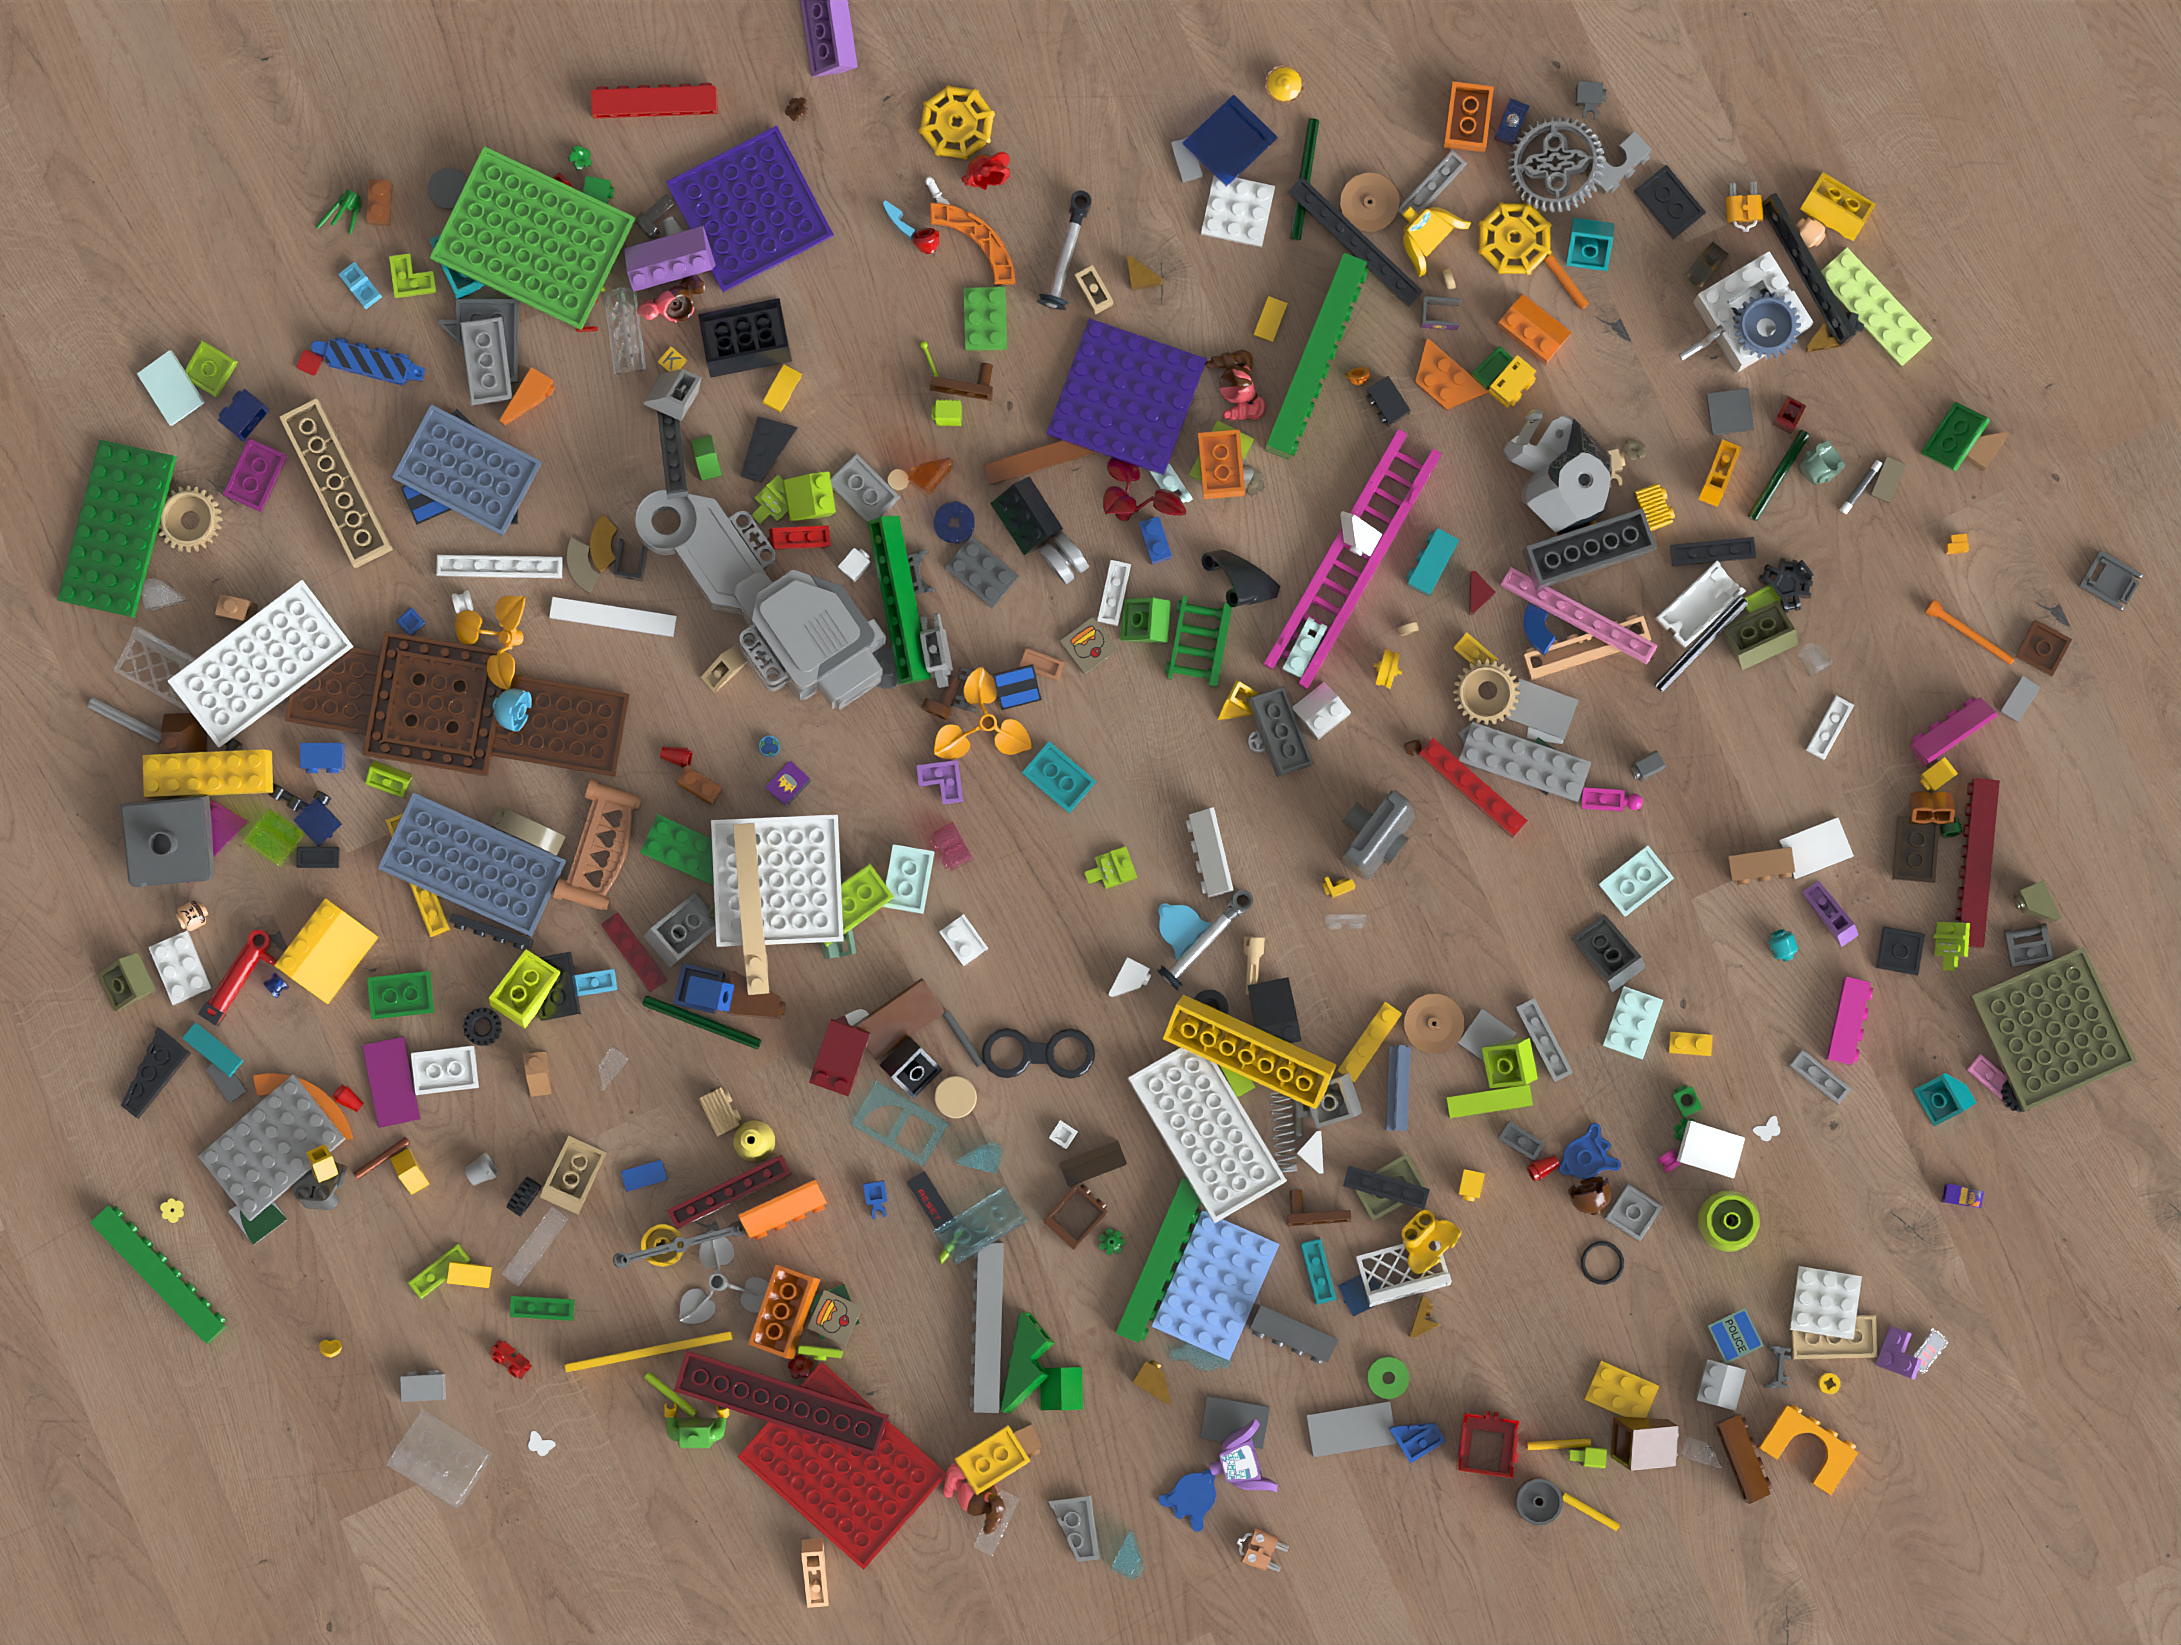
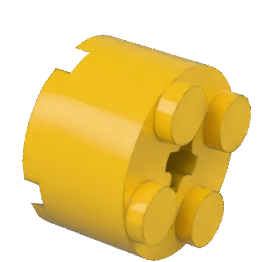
M655 1225L643 1235L641 1250L657 1247L658 1243H662L663 1239L666 1244L671 1243L675 1237H683V1235L671 1225ZM681 1241L677 1243L678 1248L682 1247ZM670 1251L646 1259L655 1266L667 1267L677 1263L684 1252Z

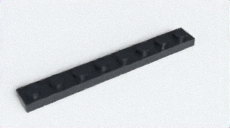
M1303 177L1287 192L1354 257L1367 261L1366 268L1407 307L1423 292L1420 287Z
M1777 193L1771 194L1762 202L1763 212L1839 346L1845 345L1856 335V332Z

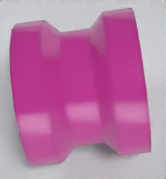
M1674 1148L1657 1159L1658 1163L1664 1166L1665 1173L1670 1172L1681 1164V1162L1677 1161L1678 1157Z

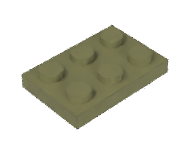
M1408 1154L1373 1172L1426 1188ZM1355 1190L1372 1221L1403 1205L1400 1202Z

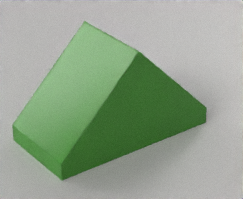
M712 435L692 440L693 451L702 481L722 476Z

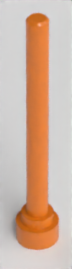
M1933 599L1924 613L1930 617L1941 618L2007 664L2011 665L2013 663L2014 657L1942 610L1943 607L1940 606V602Z

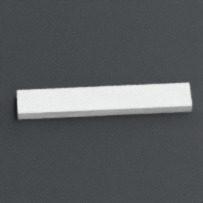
M437 555L436 575L452 577L562 578L563 557Z
M553 597L549 618L674 637L677 616Z

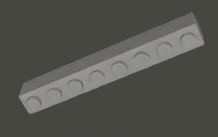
M978 1243V1247H974V1259L978 1260V1266L973 1268V1281H977V1289H973V1302L977 1303L976 1310H972V1323H976V1332L972 1331L971 1344H975V1353H971V1365H975V1374L970 1375V1387H974V1395H970V1408H974L976 1413H999L1004 1243Z

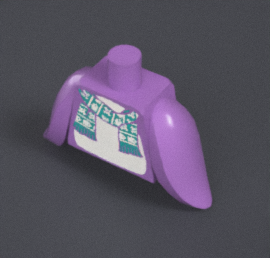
M1254 1418L1249 1424L1235 1431L1223 1441L1219 1451L1220 1461L1209 1463L1212 1475L1224 1473L1226 1481L1231 1482L1233 1486L1239 1489L1277 1492V1483L1269 1478L1262 1477L1251 1438L1260 1425L1258 1420Z

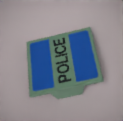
M1746 1308L1708 1325L1725 1364L1764 1346Z

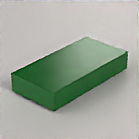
M1499 346L1471 373V376L1486 389L1512 362L1513 358Z

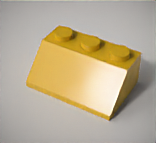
M1822 172L1800 209L1808 216L1821 221L1826 227L1839 232L1844 238L1854 241L1876 204Z

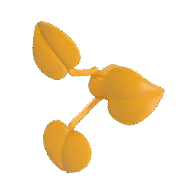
M503 596L498 600L495 615L500 621L499 625L504 628L501 632L479 629L482 624V618L477 612L472 610L460 612L455 619L456 635L459 641L465 645L474 644L478 640V633L499 636V641L505 647L498 650L497 655L489 657L487 673L490 680L496 686L505 690L510 689L515 672V661L511 654L504 651L512 649V646H519L523 642V633L521 630L516 629L523 613L524 596Z
M983 667L977 668L969 675L963 690L966 701L969 704L979 703L983 715L978 719V726L962 733L961 728L957 725H945L936 735L934 754L944 759H955L963 756L970 748V742L965 736L980 729L983 731L994 729L999 732L995 736L994 742L997 749L1003 754L1013 755L1032 748L1029 734L1021 723L1012 719L1004 720L999 729L996 718L988 714L983 703L993 702L998 694L994 678Z

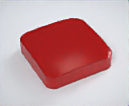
M304 350L297 363V368L314 376L317 374L323 358L308 350Z

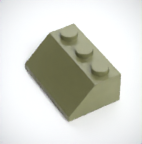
M1778 601L1730 622L1722 631L1741 670L1799 644L1796 630Z

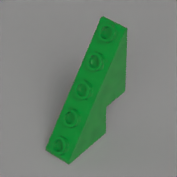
M1021 1312L1017 1318L1018 1328L1013 1338V1353L1008 1362L1009 1373L1004 1382L1005 1393L1000 1402V1409L1004 1413L1011 1414L1050 1376L1038 1359L1055 1342L1034 1316L1027 1312Z

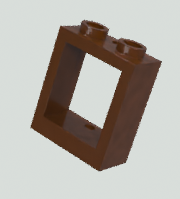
M1076 1184L1043 1220L1073 1250L1108 1213L1105 1210L1108 1206L1099 1198L1095 1201L1090 1196L1092 1192L1084 1184L1081 1186ZM1078 1192L1100 1214L1075 1240L1053 1218Z

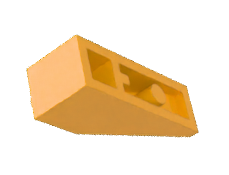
M1722 439L1698 500L1718 507L1740 453V446Z

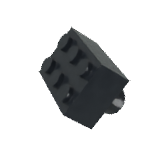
M1030 476L1014 483L990 503L1023 555L1039 549L1063 529Z

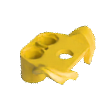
M1429 1210L1418 1212L1403 1228L1401 1233L1403 1245L1409 1253L1408 1264L1410 1269L1416 1274H1421L1440 1262V1256L1448 1247L1453 1248L1461 1236V1229L1449 1220H1436L1434 1214ZM1424 1220L1431 1221L1428 1225L1421 1224ZM1409 1235L1417 1236L1413 1240L1407 1239ZM1437 1241L1441 1244V1247L1437 1251H1432L1429 1248V1244Z

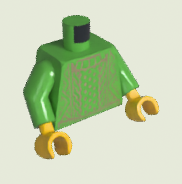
M665 1403L664 1416L667 1418V1436L671 1440L678 1442L680 1448H710L715 1441L720 1440L724 1436L725 1418L730 1415L729 1409H720V1406L716 1405L717 1418H675L677 1413L676 1403H674L673 1409H668L667 1403Z

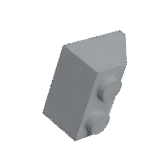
M1350 1073L1331 1078L1325 1095L1317 1109L1310 1107L1316 1128L1350 1119L1363 1113Z
M1705 1359L1694 1400L1736 1411L1746 1370Z

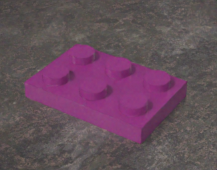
M249 438L223 496L262 513L288 456Z

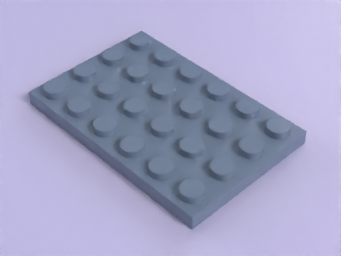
M431 404L392 479L504 536L542 462Z

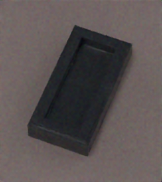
M297 847V868H339L340 847Z

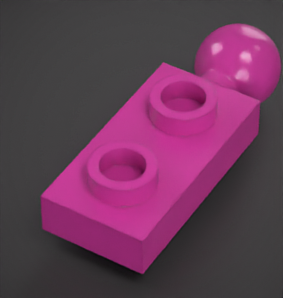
M1583 788L1581 809L1623 812L1624 805H1627L1629 809L1637 810L1642 806L1643 800L1636 793L1624 797L1625 790Z

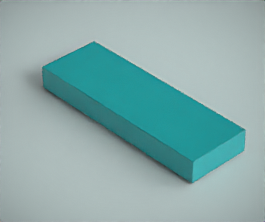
M196 1022L182 1038L229 1077L244 1062Z
M1321 1238L1300 1243L1316 1305L1337 1300Z

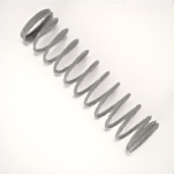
M1273 1092L1269 1094L1270 1097L1284 1099L1270 1102V1105L1287 1107L1271 1110L1270 1112L1272 1114L1285 1115L1271 1119V1121L1276 1123L1287 1124L1272 1127V1130L1287 1132L1274 1135L1272 1138L1288 1140L1275 1143L1273 1146L1276 1148H1291L1275 1152V1156L1289 1157L1276 1160L1275 1162L1279 1165H1292L1279 1168L1281 1172L1297 1171V1164L1295 1163H1280V1161L1294 1159L1297 1157L1296 1155L1278 1154L1282 1152L1295 1150L1296 1147L1277 1146L1280 1144L1295 1141L1294 1138L1277 1137L1281 1135L1291 1134L1295 1131L1289 1129H1275L1294 1124V1122L1292 1121L1276 1120L1293 1116V1113L1274 1112L1278 1110L1291 1108L1292 1105L1289 1104H1274L1276 1102L1289 1100L1291 1098L1288 1096L1273 1095L1279 1093Z

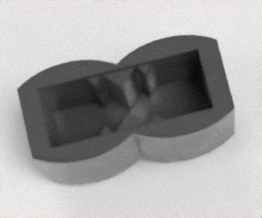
M1654 750L1631 764L1632 769H1630V772L1635 780L1639 779L1640 782H1643L1663 771L1666 766L1658 751Z

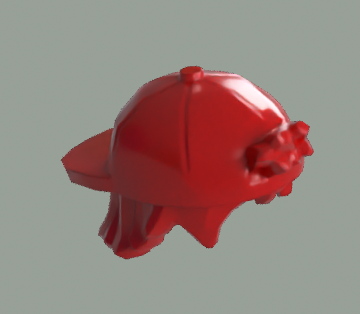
M998 152L993 156L983 154L975 157L969 163L966 174L961 177L962 182L965 186L970 185L983 190H987V185H1003L1011 174L1009 172L1010 169L1007 168L1010 162L1009 155L1006 152Z

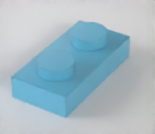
M615 969L575 975L578 996L618 990Z

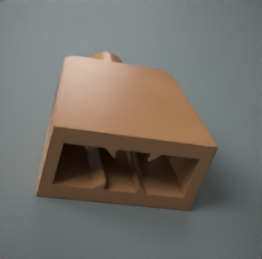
M220 594L215 617L245 623L256 615L258 605L249 600Z

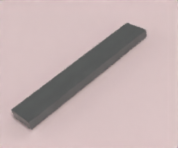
M657 411L667 498L674 499L689 496L680 420Z

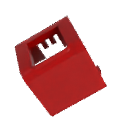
M1487 1410L1485 1415L1463 1413L1456 1470L1513 1478L1514 1466L1512 1465L1513 1462L1517 1463L1518 1461L1516 1449L1518 1442L1517 1430L1520 1421L1498 1418V1412H1494L1493 1415ZM1473 1429L1504 1433L1498 1471L1468 1466Z

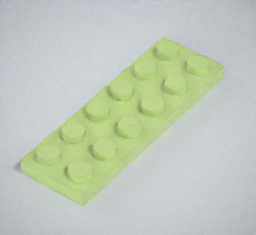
M1848 247L1821 271L1836 299L1849 312L1859 314L1857 321L1864 324L1865 330L1900 367L1932 340V337Z

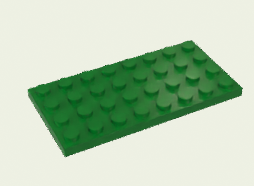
M99 440L61 583L58 601L135 618L174 471L176 456Z

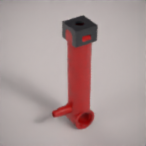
M254 930L249 934L247 942L198 1015L215 1026H219L226 1016L229 1006L259 960L262 959L273 966L277 963L273 956L265 952L271 945V937L267 932ZM258 935H263L265 939L264 944L261 946H256L255 938Z

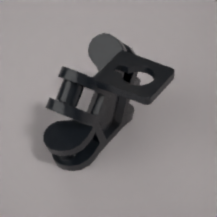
M1780 558L1778 569L1766 564L1763 575L1758 577V581L1774 589L1781 599L1780 605L1785 613H1788L1789 610L1794 609L1798 611L1801 609L1799 597L1811 598L1809 591L1810 586L1813 585L1811 579L1814 577V574L1803 560L1799 562L1792 560L1790 562L1786 561L1785 558ZM1772 575H1777L1774 581L1770 579ZM1793 596L1792 601L1788 602L1787 597Z

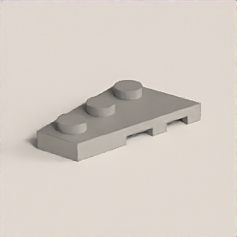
M1091 1496L1048 1501L1067 1537L1077 1562L1100 1559Z

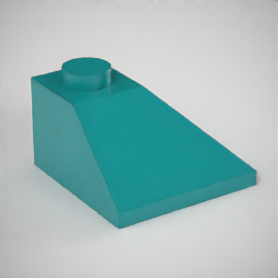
M1946 1073L1913 1090L1934 1127L1977 1103L1966 1084Z

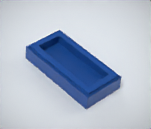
M662 1160L621 1171L626 1192L667 1180Z

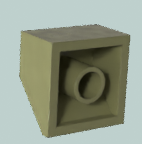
M2043 880L2014 893L2015 898H2013L2015 906L2018 910L2021 909L2023 913L2049 923L2061 919Z
M138 953L118 959L97 974L115 1012L145 998L156 990Z

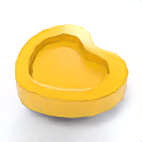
M323 1340L319 1344L320 1352L330 1358L336 1356L342 1349V1344L339 1340Z

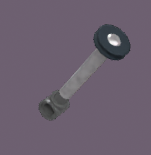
M1247 890L1237 891L1227 903L1229 907L1169 970L1161 965V969L1157 970V972L1168 984L1178 990L1179 986H1183L1178 980L1182 973L1237 915L1241 917L1251 908L1253 904L1251 893ZM1239 896H1244L1248 899L1246 906L1242 907L1237 904L1236 900Z

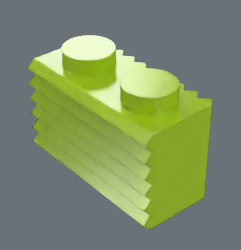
M937 399L936 405L932 404V420L936 421L937 426H962L961 401H952L951 399L949 401L947 399L939 401Z

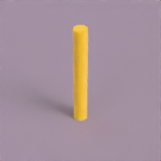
M1591 1438L1527 1442L1528 1450L1591 1447Z
M1565 1492L1562 1495L1563 1501L1615 1531L1619 1528L1620 1524Z

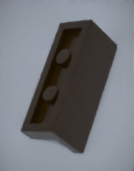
M1115 1141L1059 1164L1067 1185L1070 1187L1125 1166L1127 1162L1119 1141Z

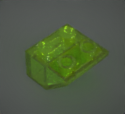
M270 809L254 825L243 842L277 866L282 867L305 833Z

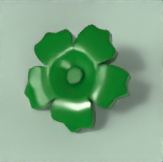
M578 145L572 147L573 152L570 153L568 158L569 162H574L573 166L576 170L590 167L592 163L591 159H589L591 157L590 151Z

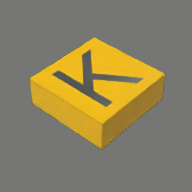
M672 346L658 360V363L668 372L681 369L687 362V359Z

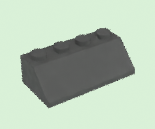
M1262 1305L1259 1306L1250 1326V1329L1254 1330L1252 1334L1263 1339L1265 1335L1273 1338L1272 1343L1281 1347L1287 1344L1292 1347V1352L1301 1356L1305 1352L1312 1356L1310 1360L1321 1365L1323 1361L1328 1363L1339 1340Z

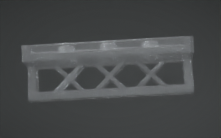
M620 287L605 292L604 300L614 374L619 375L629 371L641 372L646 370L640 317L637 313L636 291L633 292L632 288ZM616 295L617 300L615 307L612 304V296ZM616 316L619 317L618 326L615 325ZM619 336L622 338V344L620 347L618 346L617 342ZM622 357L625 361V367L621 368L620 364Z

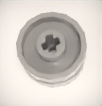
M1061 531L1053 537L1054 544L1058 550L1047 542L1038 550L1055 574L1067 585L1074 580V573L1069 567L1070 565L1080 574L1087 570L1089 565L1074 542Z

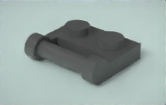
M2046 923L2026 929L2004 930L2011 967L2053 960ZM2041 935L2042 938L2041 941L2014 945L2013 939Z

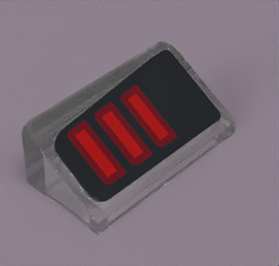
M1934 1328L1931 1329L1911 1355L1922 1360L1918 1371L1923 1375L1949 1343Z

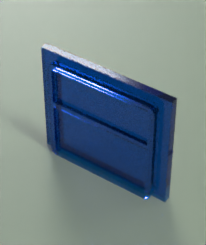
M1233 95L1182 144L1227 187L1278 137L1247 106Z

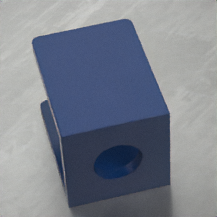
M690 976L685 1002L729 1012L734 985Z

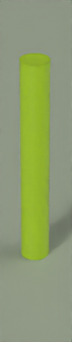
M648 1372L645 1375L644 1379L673 1403H676L690 1417L693 1418L696 1415L697 1410L652 1373Z

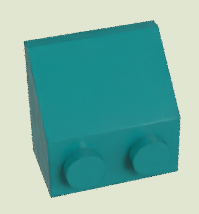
M1573 218L1566 266L1607 271L1614 238V223Z

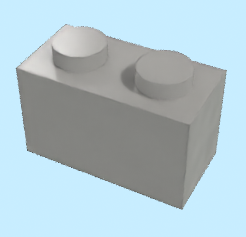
M439 1370L427 1371V1375H418V1371L405 1372L406 1376L400 1377L401 1402L446 1399L445 1374H439Z

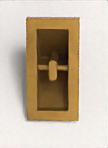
M1129 255L1127 257L1131 290L1161 286L1163 278Z

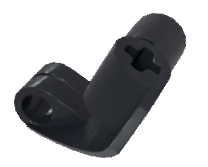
M1223 549L1203 554L1201 561L1205 570L1213 571L1222 568L1233 586L1232 589L1226 592V601L1230 607L1252 605L1277 598L1280 585L1249 561Z

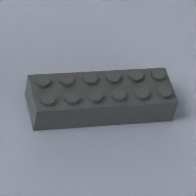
M1642 508L1526 546L1522 550V554L1535 590H1539L1652 553L1657 546Z

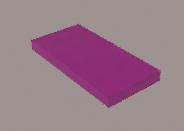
M405 1037L362 1045L378 1127L420 1120Z

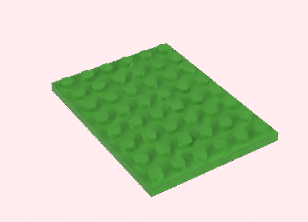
M484 146L430 259L582 331L635 221V217Z

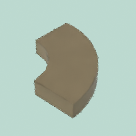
M571 538L567 548L569 571L576 583L586 592L591 593L600 575L589 564L588 554L590 546Z

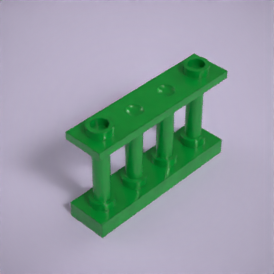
M1183 595V599L1178 600L1176 612L1180 613L1171 662L1167 661L1165 674H1169V680H1172L1173 673L1204 678L1210 682L1209 687L1217 688L1232 607L1227 603H1224V608L1219 607V609L1187 604V596ZM1184 612L1217 617V620H1221L1220 628H1215L1214 630L1182 624ZM1184 632L1214 638L1213 640L1217 641L1216 649L1207 650L1180 645V634ZM1177 653L1210 658V661H1214L1213 667L1207 671L1175 665Z

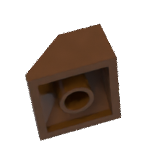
M192 713L164 714L161 729V754L207 752V732Z

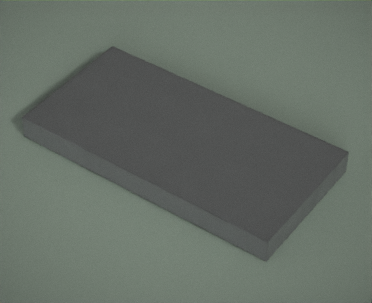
M1284 686L1247 699L1277 777L1314 764Z

